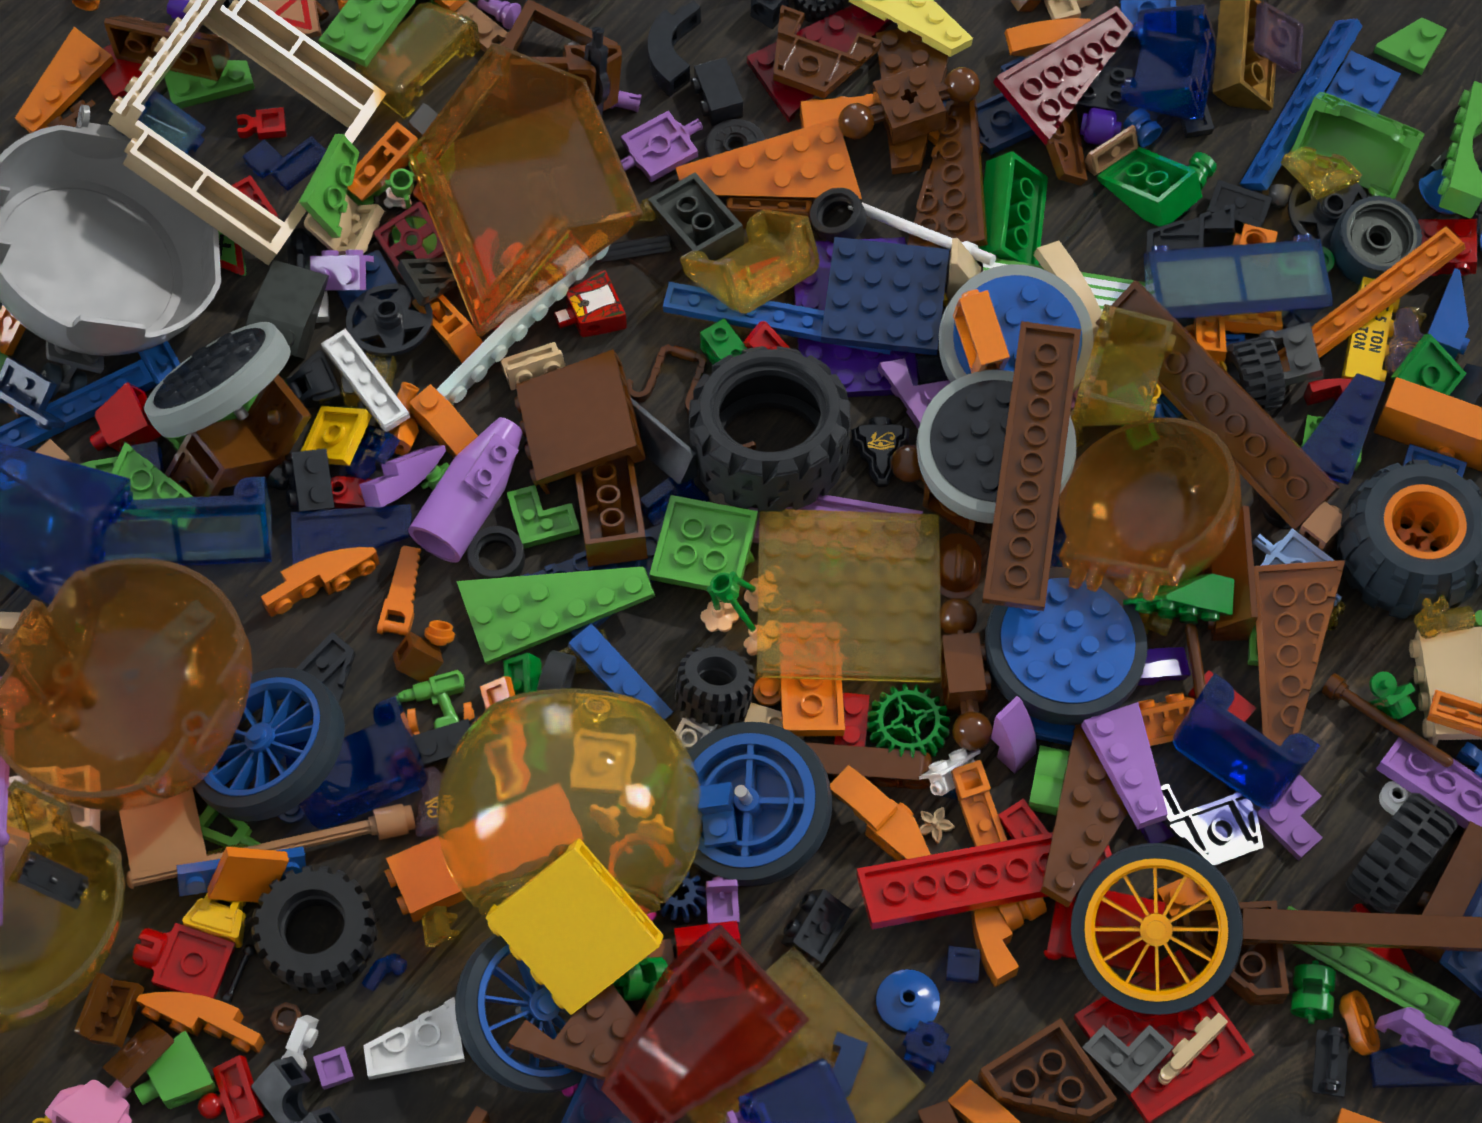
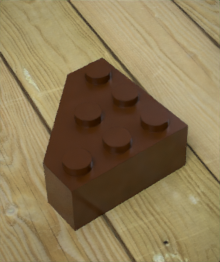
M1277 900L1238 902L1242 922L1243 908L1278 909ZM1203 904L1177 919V926H1218L1213 904ZM1182 905L1178 913L1192 905ZM1178 931V937L1180 940L1212 957L1217 944L1218 931ZM1242 942L1238 961L1224 984L1250 1005L1283 1004L1289 995L1283 944ZM1180 945L1181 949L1203 967L1208 964V960Z
M1061 1018L982 1067L977 1078L985 1091L1005 1108L1072 1123H1091L1111 1110L1117 1100Z

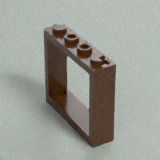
M527 0L479 85L477 99L567 143L572 133L576 135L580 131L582 126L579 122L580 118H567L565 120L551 112H508V91L497 85L509 65L510 57L514 56L533 21L580 45H586L592 41V30L532 0ZM603 36V45L618 44L617 42Z

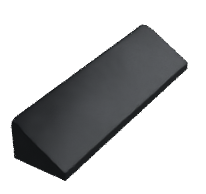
M631 398L645 456L678 484H683L697 477V453Z

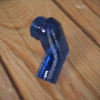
M396 953L376 960L362 981V985L372 991H376L385 974L392 971L395 975H402L407 968V961L401 959V955Z

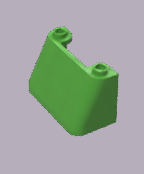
M1319 92L1311 103L1288 160L1293 162L1292 166L1304 172H1308L1309 168H1319L1321 170L1343 173L1354 179L1360 186L1367 188L1372 196H1386L1396 199L1425 134L1413 127L1334 95Z

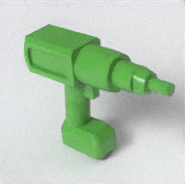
M454 670L429 677L428 681L412 685L413 688L403 690L398 693V696L389 698L391 703L413 700L419 702L431 699L433 705L439 704L444 717L435 720L433 725L434 729L459 722V717L456 715L449 696L464 692V677L459 670Z

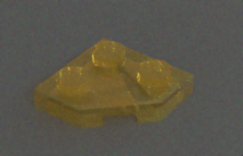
M1306 146L1285 154L1281 161V164L1316 200L1358 183L1362 176L1344 156L1333 153L1331 157L1316 154V149Z

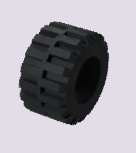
M1266 336L1229 344L1226 347L1227 352L1224 362L1227 366L1228 374L1265 411L1281 407L1285 395V379L1279 355L1272 342Z
M714 645L708 646L706 649L703 647L696 648L695 652L690 651L686 654V658H682L677 674L675 702H678L677 707L680 711H685L687 718H694L696 723L702 724L704 722L708 723V726L715 727V724H720V726H727L728 722L734 724L739 721V717L743 718L747 714L751 703L755 674H753L754 669L752 665H748L749 660L745 657H740L739 652L735 650L729 651L727 647L723 646L715 648Z

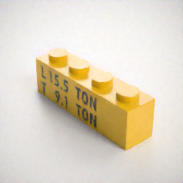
M1363 277L1358 292L1375 279ZM1400 299L1351 334L1348 339L1341 378L1370 383L1372 389L1368 396L1373 397L1377 387H1383L1387 370H1383L1382 366L1383 362H1388L1391 345H1387L1388 337L1392 338L1396 321L1391 320L1392 312H1397Z

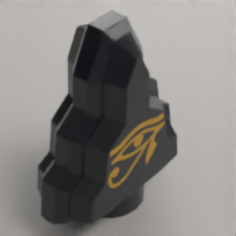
M874 417L868 421V425L851 429L852 444L859 448L860 458L868 463L869 475L877 487L888 486L894 475L890 465L891 457L899 447L909 443L910 429L902 425H892L891 419L887 417Z

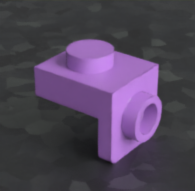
M719 876L712 878V881H706L708 924L737 920L739 925L738 881L727 880Z

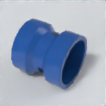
M1145 108L1135 110L1123 123L1124 129L1131 125L1135 126L1137 141L1141 147L1152 144L1162 132V127L1156 121L1150 119V114Z

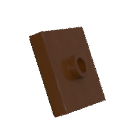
M148 1021L102 1068L124 1087L129 1088L175 1040L167 1032L151 1021Z

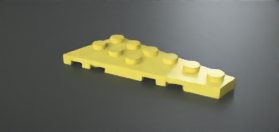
M849 0L852 4L884 21L887 18L898 24V29L906 33L909 30L922 37V42L949 57L972 45L973 38L934 0Z

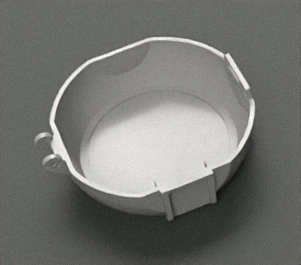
M81 105L76 127L57 125L40 129L15 141L0 155V302L24 327L40 338L61 348L98 356H115L141 352L162 344L184 331L200 317L214 299L221 284L219 232L124 166L123 162L128 155L124 150L131 139L122 135L113 126L90 123V107Z

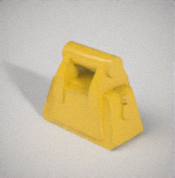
M207 893L205 898L198 899L183 917L184 926L235 942L236 948H240L243 945L246 918L245 913L242 912L243 906L246 904L244 901L223 900L231 903L230 906L217 903L216 899H209Z

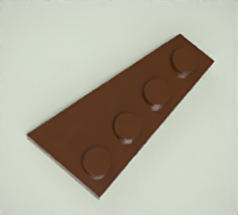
M1075 106L1046 147L1057 178L1081 186L1087 181V174Z

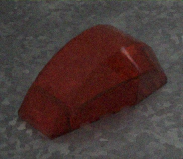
M718 925L700 937L665 968L628 1032L600 1090L632 1123H673L683 1117L686 1112L698 1105L701 1106L709 1101L712 1096L740 1082V1079L751 1072H756L764 1067L810 1019L724 927Z

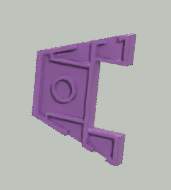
M905 359L880 362L877 367L881 376H885L892 387L890 389L894 395L900 397L908 409L906 411L919 429L927 406L950 381L913 386Z

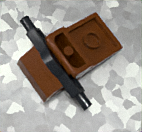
M594 27L592 28V41L586 45H564L563 57H510L507 92L508 112H564L565 118H580L579 122L585 126L583 140L588 143L594 142L595 130L602 125L603 111L618 103L622 63L620 45H603L604 29Z

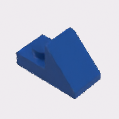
M732 783L700 786L697 807L702 815L706 848L738 844Z

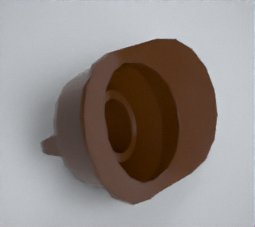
M961 533L949 534L941 538L936 544L933 560V582L937 590L945 597L964 599L972 595L978 588L981 576L982 555L979 545L970 536Z

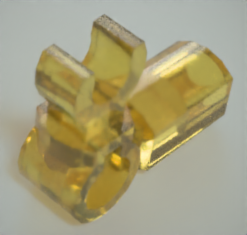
M1441 595L1439 600L1433 605L1429 598H1425L1422 602L1424 609L1414 618V623L1420 635L1425 639L1433 638L1440 634L1441 631L1448 633L1473 628L1476 621L1474 611L1470 606L1448 609L1449 605L1444 595Z

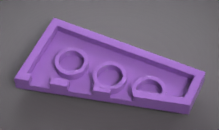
M1137 702L1083 720L1081 727L1137 829L1166 820L1168 811L1139 703Z
M1406 1007L1379 1017L1374 1028L1383 1033L1386 1032L1387 1028L1402 1035L1399 1040L1410 1047L1416 1045L1431 1050V1058L1441 1063L1458 1064V1072L1482 1084V1054H1480V1049L1475 1045L1461 1042L1452 1036L1451 1030L1442 1025L1431 1023L1425 1019L1424 1013L1412 1007Z

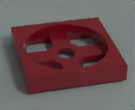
M421 201L373 232L396 269L399 264L397 257L406 251L413 252L417 259L440 258L452 250ZM412 217L422 218L427 223L418 229H414L409 226L405 219ZM396 226L401 233L400 241L389 247V237ZM435 233L437 237L436 248L433 252L427 254L422 246L423 240ZM410 235L417 237L415 245L407 244V238Z

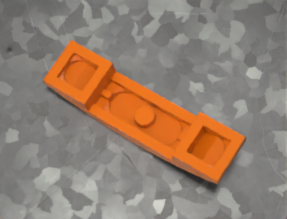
M981 760L951 770L957 797L974 846L1007 841L989 791L991 787Z

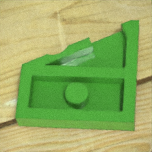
M1420 18L1377 43L1373 53L1422 75L1447 29L1427 19Z

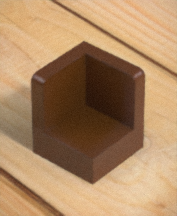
M410 631L393 652L396 670L419 682L428 681L429 677H433L444 663L439 646Z

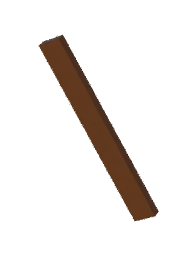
M1243 908L1242 942L1482 952V917Z

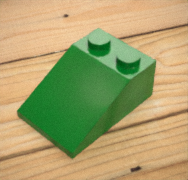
M1139 146L1097 176L1101 184L1143 220L1159 227L1175 221L1203 197L1197 170Z

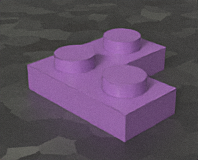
M1300 774L1257 812L1259 822L1298 861L1320 843L1323 838L1301 817L1322 796Z

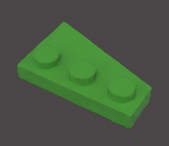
M228 60L219 81L170 70L165 76L174 110L255 89L248 63L241 60Z
M344 134L334 135L299 201L304 209L332 238H340L342 227L339 226L341 214L346 213L348 203L345 201L347 187L353 183L359 157V151Z

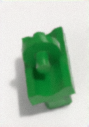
M1384 671L1378 672L1371 677L1369 687L1373 695L1378 698L1368 701L1393 719L1403 718L1416 710L1409 697V694L1416 691L1411 683L1397 686L1395 677L1389 672Z

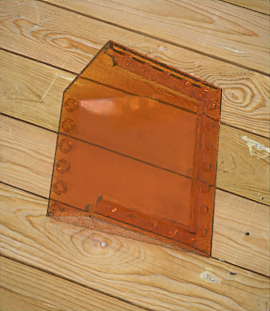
M492 43L407 155L477 336H483L626 234L643 215L586 80L496 43Z

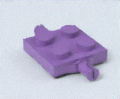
M666 111L621 136V142L630 156L616 162L618 170L623 173L625 170L637 166L643 171L649 181L653 182L675 170V167L684 165L697 158L698 150L691 142L690 135L702 130V123L697 118L683 126L674 119L669 111Z

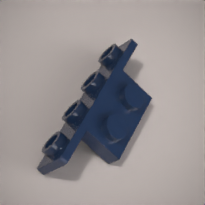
M7 357L0 371V402L13 405V411L22 416H31L36 419L35 424L43 429L51 430L52 427L64 429L66 423L46 411L57 384L15 358Z

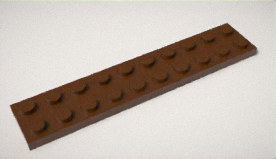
M1134 280L1095 322L1152 383L1160 386L1161 392L1294 530H1299L1310 515L1340 489L1139 281Z
M1021 321L982 603L1044 611L1081 329Z

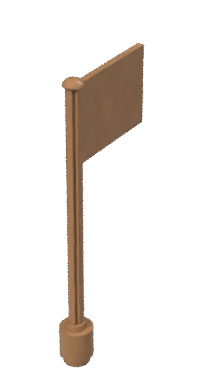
M190 775L115 792L130 871L126 874V883L129 888L134 889L135 886L177 877L176 865L221 859L223 852L206 855ZM401 803L374 809L373 816L368 817V820L244 848L274 851L302 846L303 848H308L370 833L371 835H378L379 840L409 834V830L416 829L411 805L403 806Z

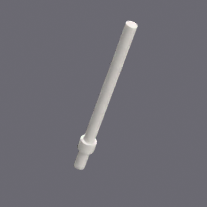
M862 203L867 217L951 250V237ZM848 205V209L854 211L853 207ZM969 241L961 242L975 260L990 266L995 263L996 255L978 249V245Z

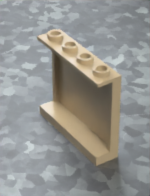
M1482 627L1418 628L1414 640H1410L1409 652L1410 657L1415 658L1416 662L1414 682L1420 686L1418 706L1420 711H1424L1425 716L1422 726L1424 738H1428L1429 742L1434 746L1437 745L1438 740L1482 739L1481 737L1426 720L1435 690L1482 704ZM1440 702L1438 703V704H1440V705L1447 706V707H1450V708H1453V709H1456V710H1457L1456 707H1453V706H1450V705H1447V704H1444V703H1440ZM1469 712V714L1482 718V715Z

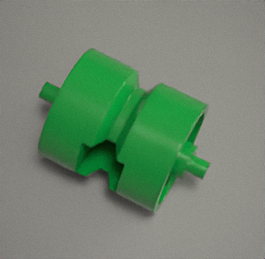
M646 957L612 984L624 1001H637L641 998L644 1000L663 999L668 994L671 977L664 958Z
M1313 960L1312 964L1295 966L1293 987L1297 991L1292 993L1291 1013L1297 1017L1308 1019L1309 1024H1314L1315 1020L1332 1018L1334 997L1330 993L1335 991L1336 971L1330 967L1319 965V961Z

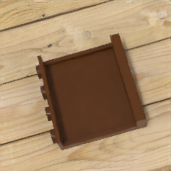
M614 349L516 384L518 396L514 397L518 412L522 413L523 420L519 421L524 437H527L528 444L525 445L527 457L533 463L530 475L535 486L540 485L546 495L550 494L548 483L626 455H629L634 463L646 459L624 367Z

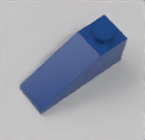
M1454 268L1427 333L1431 334L1455 360L1457 354L1464 355L1470 339L1465 337L1469 323L1461 272Z

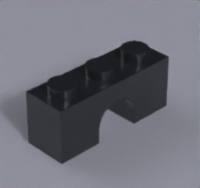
M293 1056L273 1061L250 1086L258 1096L260 1103L267 1108L277 1123H342L330 1106L310 1113L305 1110L302 1103V1092L311 1080Z

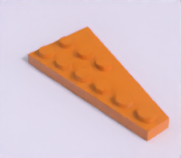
M838 118L675 167L679 181L696 173L716 196L807 199L817 198L829 189L843 187L852 190L862 200L843 134L839 128Z

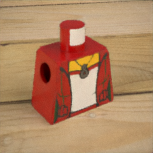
M606 270L570 288L566 294L568 308L554 312L560 329L575 324L581 337H589L627 328L626 313Z

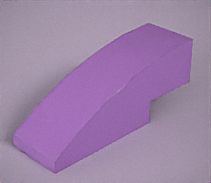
M427 446L381 463L383 476L359 484L365 506L383 507L411 491L437 465L446 452L445 446Z
M1018 696L996 715L991 739L999 746L997 758L1013 773L1019 771L1036 754L1037 748L1033 724L1023 701Z

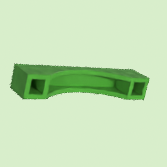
M1476 81L1473 82L1470 90H1464L1460 97L1458 105L1461 107L1454 120V123L1457 124L1450 137V140L1454 142L1451 143L1447 151L1446 158L1448 160L1442 171L1444 178L1437 192L1441 195L1439 207L1470 219L1482 201V173L1475 161L1472 148L1473 139L1482 133V83Z

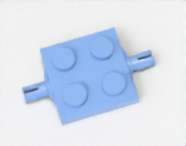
M1293 528L1281 541L1274 545L1261 534L1252 543L1266 554L1264 562L1260 566L1335 561ZM1339 594L1336 596L1334 607L1342 598Z

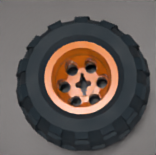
M1412 460L1404 466H1401L1399 463L1392 464L1373 474L1371 480L1366 479L1350 496L1342 512V527L1336 536L1338 559L1345 560L1343 575L1351 589L1357 588L1362 594V601L1373 609L1378 606L1389 611V616L1406 619L1409 615H1416L1418 619L1435 617L1444 613L1445 610L1447 611L1450 608L1453 610L1461 605L1482 584V493L1480 492L1481 489L1471 479L1466 481L1456 474L1457 469L1446 464L1441 465V467L1430 465L1428 460ZM1400 524L1408 525L1409 529L1402 528ZM1422 528L1427 529L1431 533L1424 532ZM1435 546L1439 550L1433 551L1430 547Z

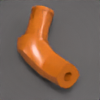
M402 382L397 397L409 412L410 418L389 431L391 434L390 448L399 455L409 453L419 432L417 422L411 415L409 402L416 397L419 388L408 382Z

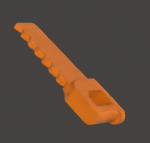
M409 546L401 548L388 598L384 601L377 627L378 634L388 632L406 636L411 631L415 616L412 602L415 600L413 594L416 592L414 586L417 584L415 578L418 576L416 570L419 568L417 562L420 560L418 555L421 553L420 548ZM392 614L404 617L405 622L400 623L395 621H389L387 620L388 615Z

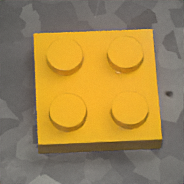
M321 406L301 451L326 449L328 464L350 466L372 415L366 409Z

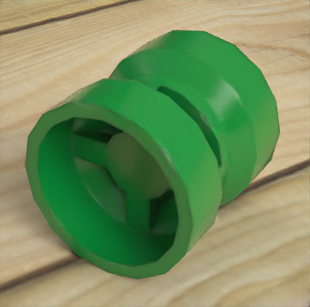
M1196 152L1189 159L1188 167L1197 170L1202 190L1207 183L1206 179L1212 177L1216 172L1217 165L1207 154Z

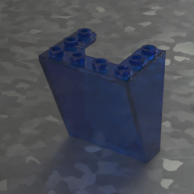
M0 443V574L78 623L87 625L95 615L97 616L100 613L102 606L107 600L110 601L119 586L125 584L128 577V569L125 568L124 561L116 559L107 570L102 569V562L106 554V547L103 546V537L107 529L112 524H115L121 513L125 509H129L132 504L131 479Z

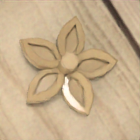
M944 807L937 809L934 812V816L929 812L921 811V818L925 822L920 827L922 835L931 833L933 840L938 844L942 839V832H949L955 828L949 820L944 819Z

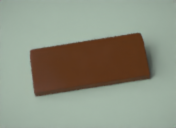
M727 197L726 207L743 225V229L810 231L812 200Z

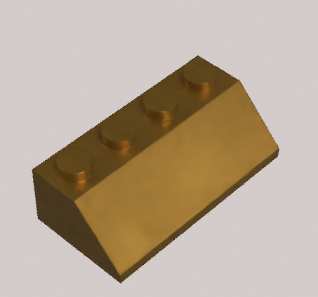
M1221 0L1218 15V35L1216 38L1213 94L1229 106L1272 110L1280 17L1260 0Z

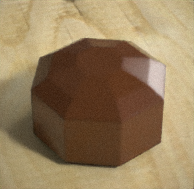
M285 1002L274 1008L270 1019L277 1033L290 1036L297 1018L302 1017V1014L297 1005Z

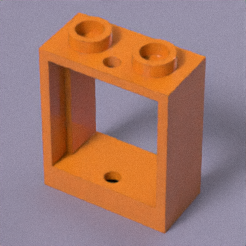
M978 289L967 291L959 298L953 318L971 373L984 370H1004L1010 355L988 290L979 292Z

